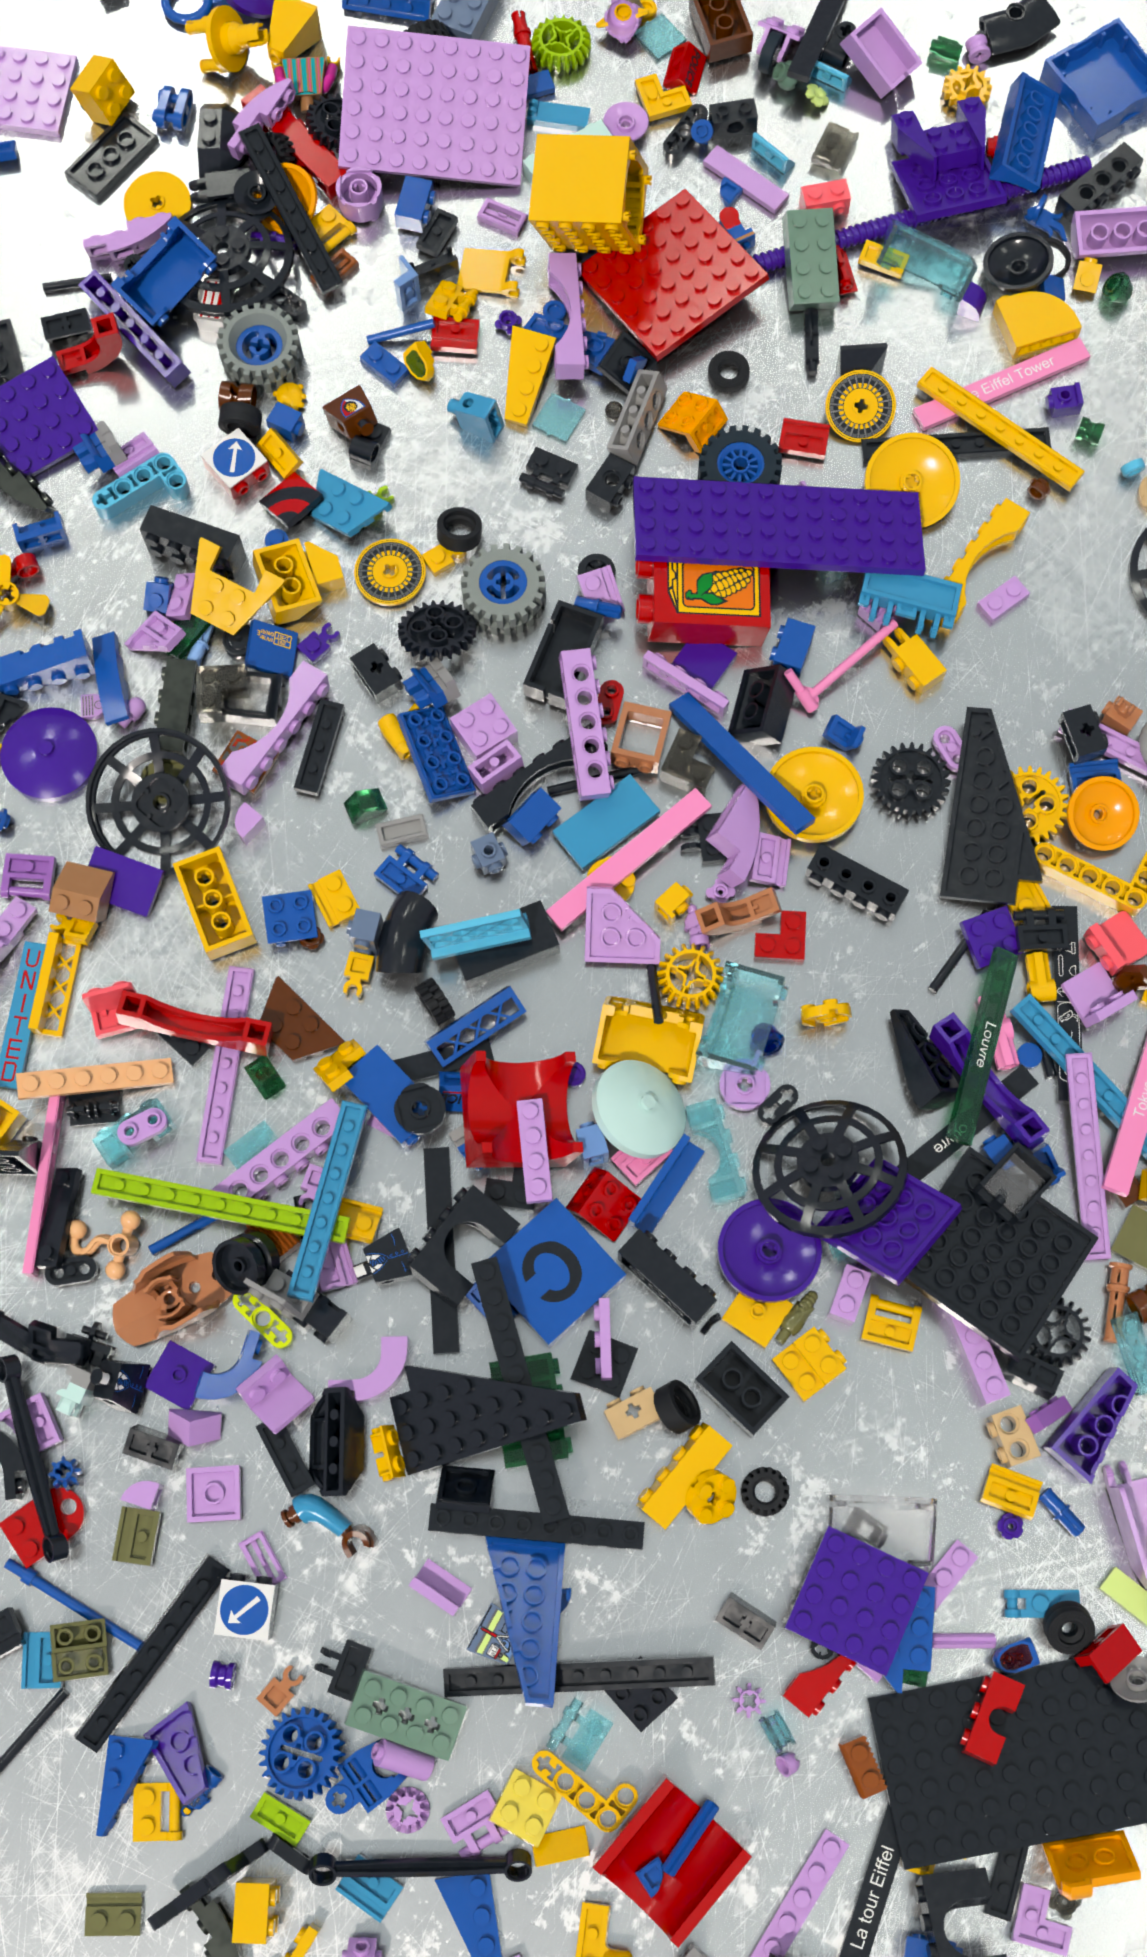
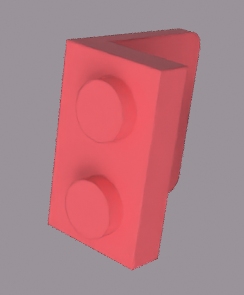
M1126 911L1119 912L1100 925L1095 923L1083 935L1089 948L1095 952L1102 966L1111 976L1119 973L1125 965H1131L1147 955V939Z
M119 981L110 987L93 988L87 993L82 994L83 1002L91 1012L98 1040L139 1029L119 1024L116 1016L122 991L137 993L131 982Z

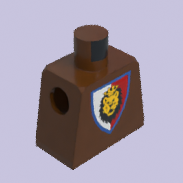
M360 385L322 406L328 424L349 439H353L357 434L370 435L378 422L372 406Z

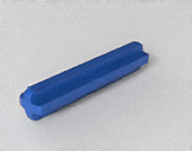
M709 1799L705 1801L662 1865V1870L669 1876L674 1877L719 1811L718 1805Z

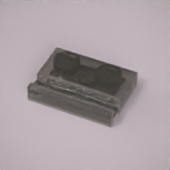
M829 121L811 157V163L831 171L832 169L837 170L841 174L859 138V132H850V129Z

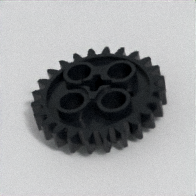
M337 93L336 98L328 94L327 99L323 96H320L319 101L314 99L313 105H309L305 119L308 134H313V140L320 139L319 145H328L327 150L336 148V153H339L340 116L343 100L339 93Z
M432 600L431 605L422 602V608L413 606L414 612L407 610V617L402 616L401 623H398V638L401 647H405V652L411 651L412 657L420 654V660L427 656L430 662L435 657H438L440 661H443V656L452 659L453 653L460 656L461 649L468 651V645H473V638H476V621H474V616L469 615L467 609L463 610L461 604L454 607L453 601L448 605H445L444 600L440 604H436Z
M902 742L899 750L891 746L890 754L883 751V759L877 758L875 763L877 766L872 768L871 773L874 775L871 776L870 782L874 783L871 787V792H878L874 800H882L881 809L888 806L889 815L896 811L897 819H900L902 814H906L907 821H910L913 814H915L917 820H920L922 812L929 817L931 809L937 812L939 809L938 803L944 804L946 800L944 796H948L950 791L945 787H949L951 784V780L945 778L949 776L950 771L943 770L946 762L938 763L940 754L931 755L933 748L925 752L923 751V744L918 749H915L913 742L910 743L909 748H906ZM893 766H901L904 772L894 771ZM924 767L929 773L922 774L917 768ZM900 789L903 795L897 796L893 794L892 790ZM924 790L928 796L921 797L916 791Z

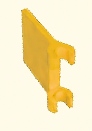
M464 248L457 285L464 286L463 291H470L471 288H475L478 292L496 293L514 299L518 298L520 291L517 288L518 282L507 280L511 263L516 266H525L526 256H524V249L517 248L511 251Z

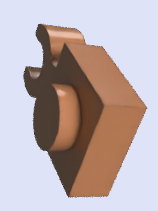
M292 1665L285 1668L281 1681L274 1677L256 1698L275 1717H278L295 1696L290 1690L292 1686L301 1684L305 1677L300 1675L297 1680H291L289 1673L294 1668Z

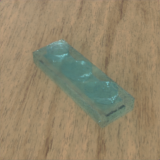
M1135 1311L1113 1318L1110 1322L1128 1376L1138 1384L1135 1396H1141L1147 1393V1340L1138 1313Z

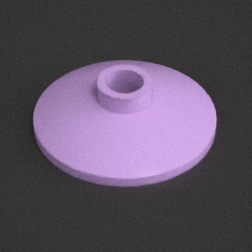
M620 102L614 104L606 111L603 123L612 136H630L632 141H636L647 131L648 116L641 106L632 102Z

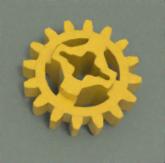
M969 64L966 65V69H963L960 65H958L957 71L951 69L949 76H945L942 92H944L943 99L949 100L948 106L956 105L957 111V101L978 96L985 106V102L989 101L992 91L991 78H985L986 71L978 72L979 66L970 69Z

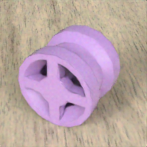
M983 34L974 35L965 42L966 50L969 52L968 58L972 64L983 63L991 56L990 48L987 46V37Z

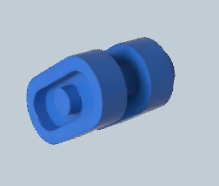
M164 85L162 89H159L158 105L152 112V121L155 122L157 128L167 129L169 124L173 123L175 131L185 132L193 106L192 89L181 88L179 94H176L174 86Z

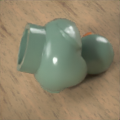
M791 60L777 63L773 70L774 80H777L779 87L786 91L794 90L797 82H803L787 77Z

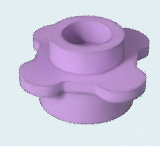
M717 878L715 884L706 890V896L711 898L713 902L726 903L730 897L735 895V888H730L720 878Z

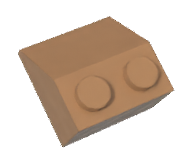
M67 861L53 886L49 912L94 923L105 921L115 872Z

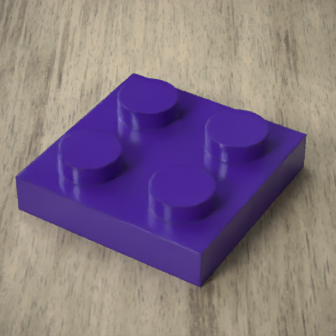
M1007 906L959 923L976 969L1024 953H1018L1015 926Z

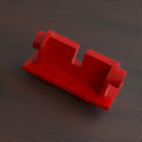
M836 245L839 296L857 292L858 288L846 251L840 248L839 245Z

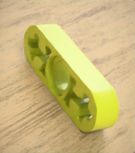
M250 1293L244 1294L245 1297L251 1295ZM242 1295L233 1296L234 1307L274 1347L286 1349L291 1346L294 1340L292 1330L270 1308L251 1295L249 1301L255 1307L258 1303L261 1304L260 1307L252 1312L246 1305L239 1306L241 1304L239 1298ZM260 1312H268L271 1319L266 1326H259L256 1322V1317ZM276 1321L279 1324L275 1327L281 1333L288 1332L285 1335L287 1338L285 1343L282 1341L276 1343L275 1341L278 1337L272 1331L268 1335L266 1334V1331L270 1330Z

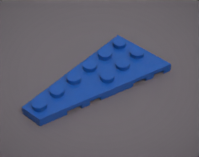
M485 1536L525 1706L553 1708L565 1543Z

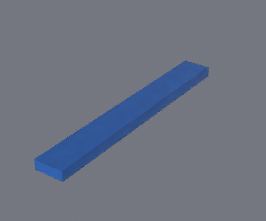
M687 692L669 703V710L795 835L815 823V817L690 693Z

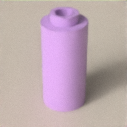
M384 1738L375 1743L371 1751L374 1766L421 1781L428 1780L434 1768V1756Z

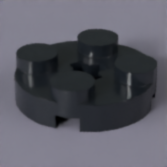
M415 1083L401 1091L394 1104V1113L397 1122L407 1133L427 1135L443 1124L446 1115V1104L442 1094L437 1089L425 1083ZM421 1103L422 1106H427L424 1115L419 1116L418 1113H413V1109L417 1108L416 1104Z

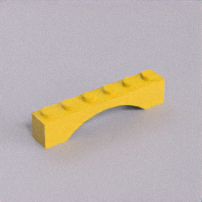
M1005 498L1001 505L998 503L995 505L990 514L991 520L988 523L983 522L977 532L979 536L976 541L972 539L965 548L964 552H966L964 558L961 559L959 557L951 569L954 571L952 575L944 577V580L962 584L953 626L963 614L966 606V578L971 568L991 549L1014 541L1027 523L1030 512L1008 498ZM940 618L939 625L942 626L943 618Z

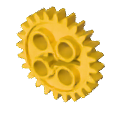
M1020 766L1016 775L1010 770L1022 810L1025 803L1030 804L1041 791H1045V794L1034 802L1033 809L1027 808L1023 815L1024 818H1031L1035 822L1033 827L1028 828L1031 840L1033 839L1036 845L1039 844L1041 837L1048 842V833L1056 836L1058 832L1055 827H1064V823L1060 819H1067V813L1063 811L1067 810L1068 804L1063 802L1068 800L1069 795L1061 794L1065 790V785L1057 787L1059 778L1056 777L1051 780V771L1042 775V767H1039L1035 773L1032 771L1031 766L1028 767L1027 772H1023ZM1031 784L1036 788V791L1028 794L1023 791L1022 787ZM1042 802H1050L1053 805V809L1044 811L1040 808V804Z

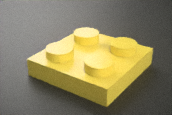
M514 1768L488 1821L536 1848L539 1846L562 1796L553 1789Z

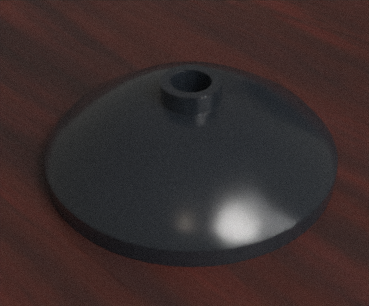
M1014 232L1000 237L990 245L983 259V269L988 281L996 288L1007 292H1023L1037 287L1047 279L1054 265V254L1050 244L1041 236L1030 232Z

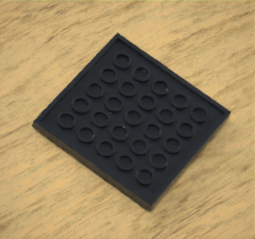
M969 1146L939 1189V1192L960 1203L962 1210L903 1281L1019 1363L1095 1245L1098 1237L1041 1196L1012 1227L1008 1225L972 1192L994 1168L995 1164ZM1002 1169L986 1185L994 1194L1002 1195L1006 1199L1005 1204L1014 1212L1034 1192Z

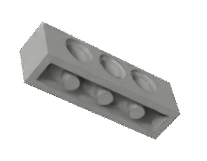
M638 369L607 445L609 453H613L637 467L668 390L659 371Z

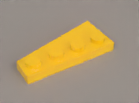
M512 325L505 407L506 422L528 428L555 350V345L557 344V338Z

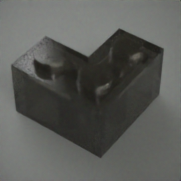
M246 664L196 666V713L201 723L226 722V699L250 698V675Z
M679 728L661 767L660 781L689 793L696 788L706 797L714 779L715 767L696 760L701 749V736Z

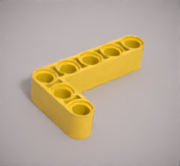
M1040 843L1034 849L1041 873L1118 912L1126 911L1129 916H1135L1147 903V885L1140 883L1138 878L1143 877L1147 879V852L1142 857L1128 883L1050 843ZM1037 854H1045L1048 857V860L1043 861L1039 859ZM1065 864L1069 866L1071 871H1063L1060 865ZM1087 875L1091 877L1093 883H1086L1082 876ZM1105 887H1112L1116 894L1111 895L1107 893ZM1128 898L1135 899L1138 902V906L1131 905L1128 902Z

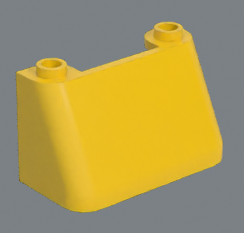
M607 996L602 1006L592 1063L597 1064V1067L601 1069H608L611 1065L620 1061L637 1060L648 1063L661 1072L668 1073V1077L672 1078L673 1083L686 1085L687 1082L692 1083L705 1015L662 1005L664 1022L662 1024H655L651 1003L618 996Z

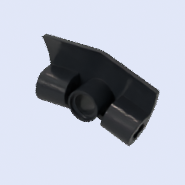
M1021 0L1019 3L1009 4L1006 10L980 16L979 29L981 34L988 36L992 54L997 55L1034 44L1059 26L1061 20L1047 0Z

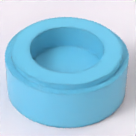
M1138 458L1123 465L1120 470L1123 477L1129 478L1142 472L1146 465L1142 458Z

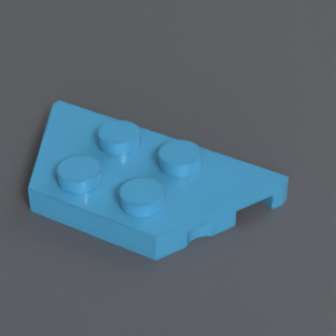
M320 469L316 490L323 495L324 500L312 509L311 516L316 521L351 538L360 532L361 528L375 521L373 517L384 510L388 512L392 509L389 502Z

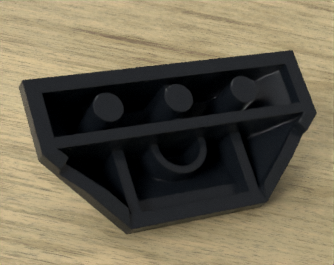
M204 103L199 109L197 137L199 178H205L204 173L234 170L245 160V154L240 161L233 158L227 146L236 132L232 121L239 113V111L227 103Z
M348 1387L324 1388L322 1397L310 1417L309 1471L320 1489L321 1496L324 1497L346 1496L364 1470L365 1416Z

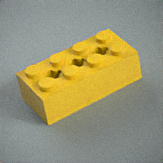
M220 846L173 863L203 947L210 961L257 943ZM209 879L210 881L205 884L204 880ZM214 901H217L218 904L215 905V906H213L212 903H213ZM222 923H226V927L221 928L220 925Z

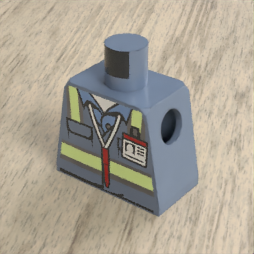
M491 1603L466 1650L508 1665L513 1657L503 1612L496 1604Z

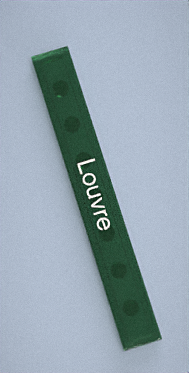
M1001 947L993 949L946 1138L965 1146H972L1019 956Z

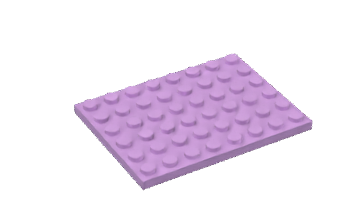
M348 25L338 169L366 167L376 173L520 188L531 46Z

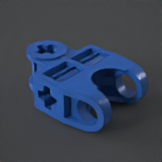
M381 1739L357 1750L342 1762L343 1768H337L344 1779L327 1792L325 1799L326 1806L332 1813L344 1814L359 1802L366 1812L369 1813L389 1798L408 1777L402 1774L383 1777L375 1771L371 1751L374 1744ZM336 1792L347 1795V1798L344 1800L345 1806L341 1803L338 1805L334 1803V1800L337 1798Z

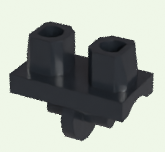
M96 1321L92 1327L85 1325L82 1327L81 1333L89 1335L88 1338L74 1333H67L65 1339H90V1349L93 1352L89 1364L100 1367L103 1360H108L110 1355H115L117 1348L97 1341L98 1338L106 1341L109 1333L101 1331L102 1323Z

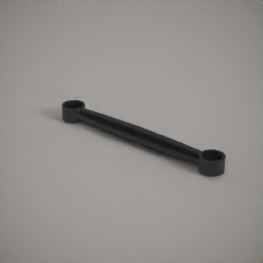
M16 1354L0 1357V1382L5 1384L24 1469L44 1534L42 1540L43 1554L48 1563L67 1559L69 1554L68 1542L65 1535L59 1532L49 1483L39 1452L40 1447L20 1382L22 1375L21 1363Z
M520 1848L508 1851L504 1858L427 1857L337 1861L332 1854L318 1853L310 1859L309 1879L317 1886H328L336 1880V1877H438L505 1874L506 1878L511 1881L522 1882L527 1880L532 1874L531 1855L528 1851ZM515 1863L525 1864V1865L522 1866V1867H513V1866H511L512 1864H515ZM320 1867L329 1868L330 1870L323 1872L318 1871L316 1869Z

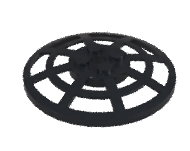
M235 199L208 202L183 214L179 220L218 258L216 261L218 266L210 275L219 276V284L200 280L195 287L206 291L220 292L222 305H210L193 301L187 298L191 290L178 305L190 312L204 316L228 317L231 316V312L235 309L238 313L243 312L241 306L248 305V309H253L254 303L263 305L275 296L286 283L294 263L292 238L288 228L279 216L273 211L254 216L236 211H226L227 207H239ZM217 208V212L203 216L192 224L186 222L200 213ZM226 217L240 218L245 220V222L239 227L226 225ZM271 217L279 225L285 242L271 241L267 230L260 222ZM217 218L216 227L210 228L207 231L198 227L206 221ZM255 226L261 233L263 241H249L245 233ZM222 248L228 249V251L225 253H218V251ZM252 250H264L257 266L249 262ZM271 250L285 251L283 265L272 281L263 273L269 262ZM242 269L249 273L241 279L229 282V276ZM255 279L265 287L256 295L231 304V290L241 288Z
M167 728L138 730L123 736L113 743L95 764L86 790L88 824L99 846L123 856L132 846L148 853L161 854L160 869L166 871L164 876L176 874L174 867L171 868V853L185 849L195 840L205 848L204 851L215 848L223 837L231 810L228 780L216 756L194 737L181 731ZM159 736L181 739L195 746L196 750L190 759L177 753L162 751ZM149 737L150 753L135 758L127 766L114 757L129 744ZM204 755H206L217 770L222 782L223 791L210 793L207 780L197 767ZM163 759L177 761L183 764L184 768L177 777L166 774ZM153 760L154 774L142 779L133 772L141 764ZM109 765L119 773L113 787L111 803L96 804L98 784L103 771ZM192 773L200 782L203 794L190 795L185 782ZM127 779L135 786L131 801L120 802L121 789ZM159 796H164L167 800V805L162 810L156 806V800ZM224 801L222 822L217 835L212 841L203 832L210 817L211 803ZM204 804L202 818L199 825L196 826L188 819L191 805ZM133 811L139 824L132 832L124 824L121 812ZM98 813H112L118 830L125 838L116 849L110 845L103 834L98 821ZM182 826L191 834L182 842L171 846L170 831ZM147 830L160 832V847L148 845L139 839Z
M824 1100L798 1107L781 1117L770 1127L757 1147L753 1159L752 1176L754 1188L761 1205L778 1224L792 1232L807 1237L819 1239L840 1238L866 1230L878 1223L892 1210L905 1188L908 1177V1159L905 1145L899 1132L882 1114L856 1102ZM826 1107L846 1108L842 1116L825 1115L810 1119L806 1112ZM857 1110L867 1113L883 1123L889 1132L874 1135L864 1124L852 1118ZM795 1117L798 1119L800 1124L784 1137L780 1145L767 1144L773 1134L786 1122ZM825 1122L838 1123L833 1133L822 1134L818 1133L814 1125ZM848 1125L861 1131L867 1138L853 1143L844 1134ZM805 1130L809 1140L801 1148L788 1146L798 1133ZM895 1141L899 1154L897 1177L882 1171L883 1154L880 1144ZM873 1147L875 1154L874 1168L860 1163L859 1151ZM774 1154V1170L777 1181L763 1189L759 1172L761 1155ZM783 1156L797 1158L798 1169L784 1176L782 1171ZM827 1158L835 1160V1163L831 1166L822 1165L823 1160ZM857 1174L870 1177L860 1190L852 1194L848 1185L853 1182ZM802 1179L811 1188L808 1198L797 1194L789 1185ZM878 1181L892 1186L893 1188L885 1200L872 1212L864 1216L857 1202L866 1197ZM782 1190L793 1202L805 1207L801 1222L793 1220L780 1212L769 1199ZM839 1190L843 1198L832 1202L818 1201L821 1192ZM848 1207L854 1221L836 1226L811 1225L815 1210L834 1211Z

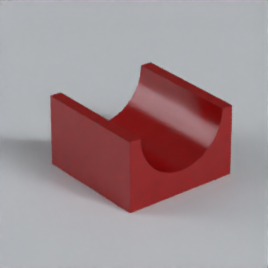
M664 1774L595 1857L592 1868L610 1880L633 1900L663 1930L670 1941L679 1948L752 1856L742 1844L713 1819L676 1875L671 1877L663 1871L660 1889L650 1898L635 1872L657 1856H659L663 1865L701 1808Z

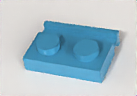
M24 1632L23 1640H26L27 1644L23 1645L21 1689L63 1688V1682L53 1683L50 1632Z
M359 1853L355 1860H367V1858ZM343 1877L335 1890L381 1923L404 1886L392 1877Z

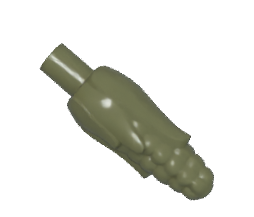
M809 1291L801 1301H796L793 1308L784 1317L781 1323L782 1329L775 1338L780 1344L784 1345L790 1335H796L803 1328L808 1317L815 1309L813 1306L818 1299L815 1291Z

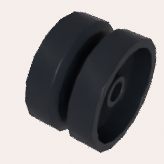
M248 1230L220 1243L214 1250L212 1266L218 1283L226 1291L233 1295H244L250 1289L243 1283L245 1278L260 1286L265 1285L274 1270H279L280 1258L274 1242L266 1234L258 1230Z

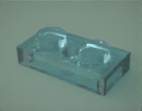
M264 1120L223 1152L236 1169H239L276 1141L278 1137Z

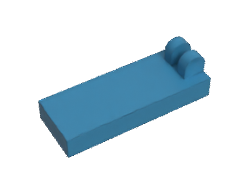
M530 99L527 125L578 132L589 124L590 108L543 102L536 99Z

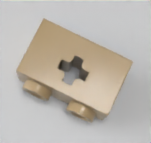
M642 1385L629 1392L631 1397L621 1401L620 1398H617L606 1404L608 1409L604 1410V1415L618 1441L660 1420L655 1409L654 1392L651 1387L645 1389ZM632 1405L633 1408H640L637 1418H634L632 1415L627 1417L628 1406Z

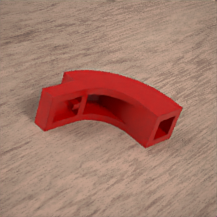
M113 312L90 319L94 334L88 341L56 351L59 366L65 376L83 370L90 374L106 367L116 359L122 349V339Z

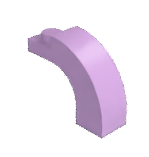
M408 1336L381 1337L380 1361L371 1374L354 1380H328V1388L348 1387L351 1393H354L357 1403H365L382 1397L395 1387L405 1372V1366H407L409 1359Z

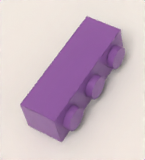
M1064 1395L1060 1398H1057V1396L1053 1397L1048 1401L1049 1404L1046 1402L1039 1406L1040 1410L1035 1409L1029 1413L1030 1417L1025 1421L1034 1434L1073 1410Z

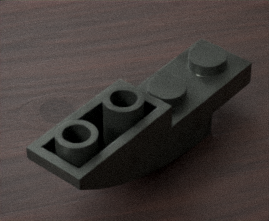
M0 448V488L11 497L28 506L54 514L56 511L52 506L54 502L46 492L42 493L38 488L40 485L38 480L32 474L27 475L21 471L18 472L11 462L7 463L3 458L4 452Z
M191 1881L179 1891L180 1894L194 1885V1882ZM218 1896L210 1903L203 1897L187 1909L189 1912L193 1910L199 1918L197 1924L205 1935L210 1934L212 1936L204 1944V1947L207 1949L204 1952L206 1957H244L241 1943H232L233 1921Z

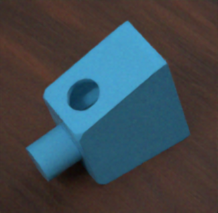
M465 392L460 400L452 398L447 405V411L456 415L459 426L463 430L494 444L505 426L495 399Z

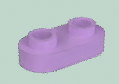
M941 726L935 730L932 743L942 760L946 762L947 768L953 772H958L959 763H955L953 759L960 758L962 740L955 729L950 726ZM946 738L948 743H942L940 739Z
M147 1109L123 1121L117 1130L118 1138L126 1146H137L164 1132L168 1126V1118L161 1109ZM156 1116L158 1118L157 1122L150 1124V1118ZM129 1128H134L133 1135L127 1136L126 1131Z

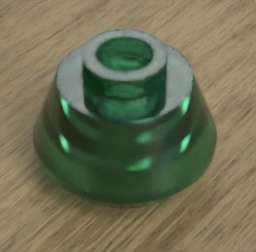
M1118 272L1109 276L1102 288L1103 298L1108 302L1118 304L1128 301L1133 292V285L1125 272Z

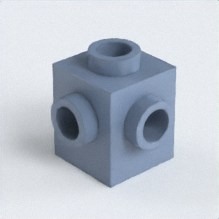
M493 832L470 842L471 850L474 854L471 856L472 862L476 869L481 868L484 875L498 873L506 865L505 856L508 855V852L503 842L498 843Z

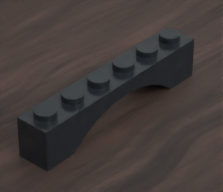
M590 723L584 728L592 729L593 725ZM570 737L566 740H559L553 745L552 750L546 754L541 753L533 759V763L526 768L524 766L518 768L510 779L498 782L491 792L486 795L481 794L474 799L471 805L472 814L487 834L494 833L503 827L502 825L511 816L518 799L536 780L551 772L574 767ZM604 742L605 751H608V745ZM587 743L584 745L588 753L597 752L594 744Z

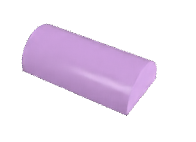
M1147 206L1075 211L1071 223V247L1074 258H1103L1147 254Z

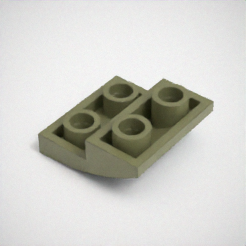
M105 1618L49 1626L53 1683L109 1675Z

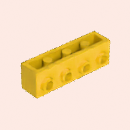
M704 1422L701 1425H696L688 1435L690 1439L684 1446L680 1445L672 1454L673 1460L667 1467L663 1466L655 1475L656 1481L650 1488L646 1487L638 1497L639 1502L636 1506L665 1530L686 1505L687 1492L690 1486L694 1488L698 1482L696 1478L706 1471L714 1470L733 1446L710 1425Z

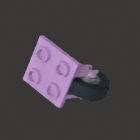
M775 16L759 20L758 25L766 29L756 51V54L760 55L758 70L765 74H771L777 62L784 61L793 39L796 41L802 40L805 28L795 24L787 26L784 24L785 20Z

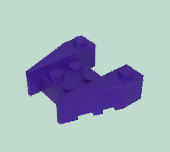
M979 96L957 101L955 123L941 127H931L927 130H923L913 110L891 115V140L897 152L901 155L906 154L909 157L910 163L913 165L918 164L923 168V173L932 181H936L937 172L977 164L980 171H983L986 145V108Z

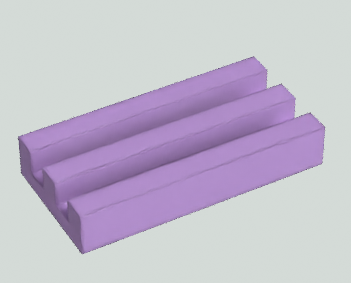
M486 198L477 214V220L518 237L520 230L524 227V222L528 220V214ZM487 207H490V208H492V209H495V210H497V211H499V212L497 213V212H495V211H493V210L488 209ZM505 214H507V215H509V216H511V217H514V218L518 219L519 221H516V220H514V219H512V218H509V217H507Z
M263 1530L238 1543L255 1577L262 1575L246 1546L250 1543L268 1577L273 1578L272 1583H279L287 1578ZM258 1538H260L279 1574L276 1578L256 1542Z

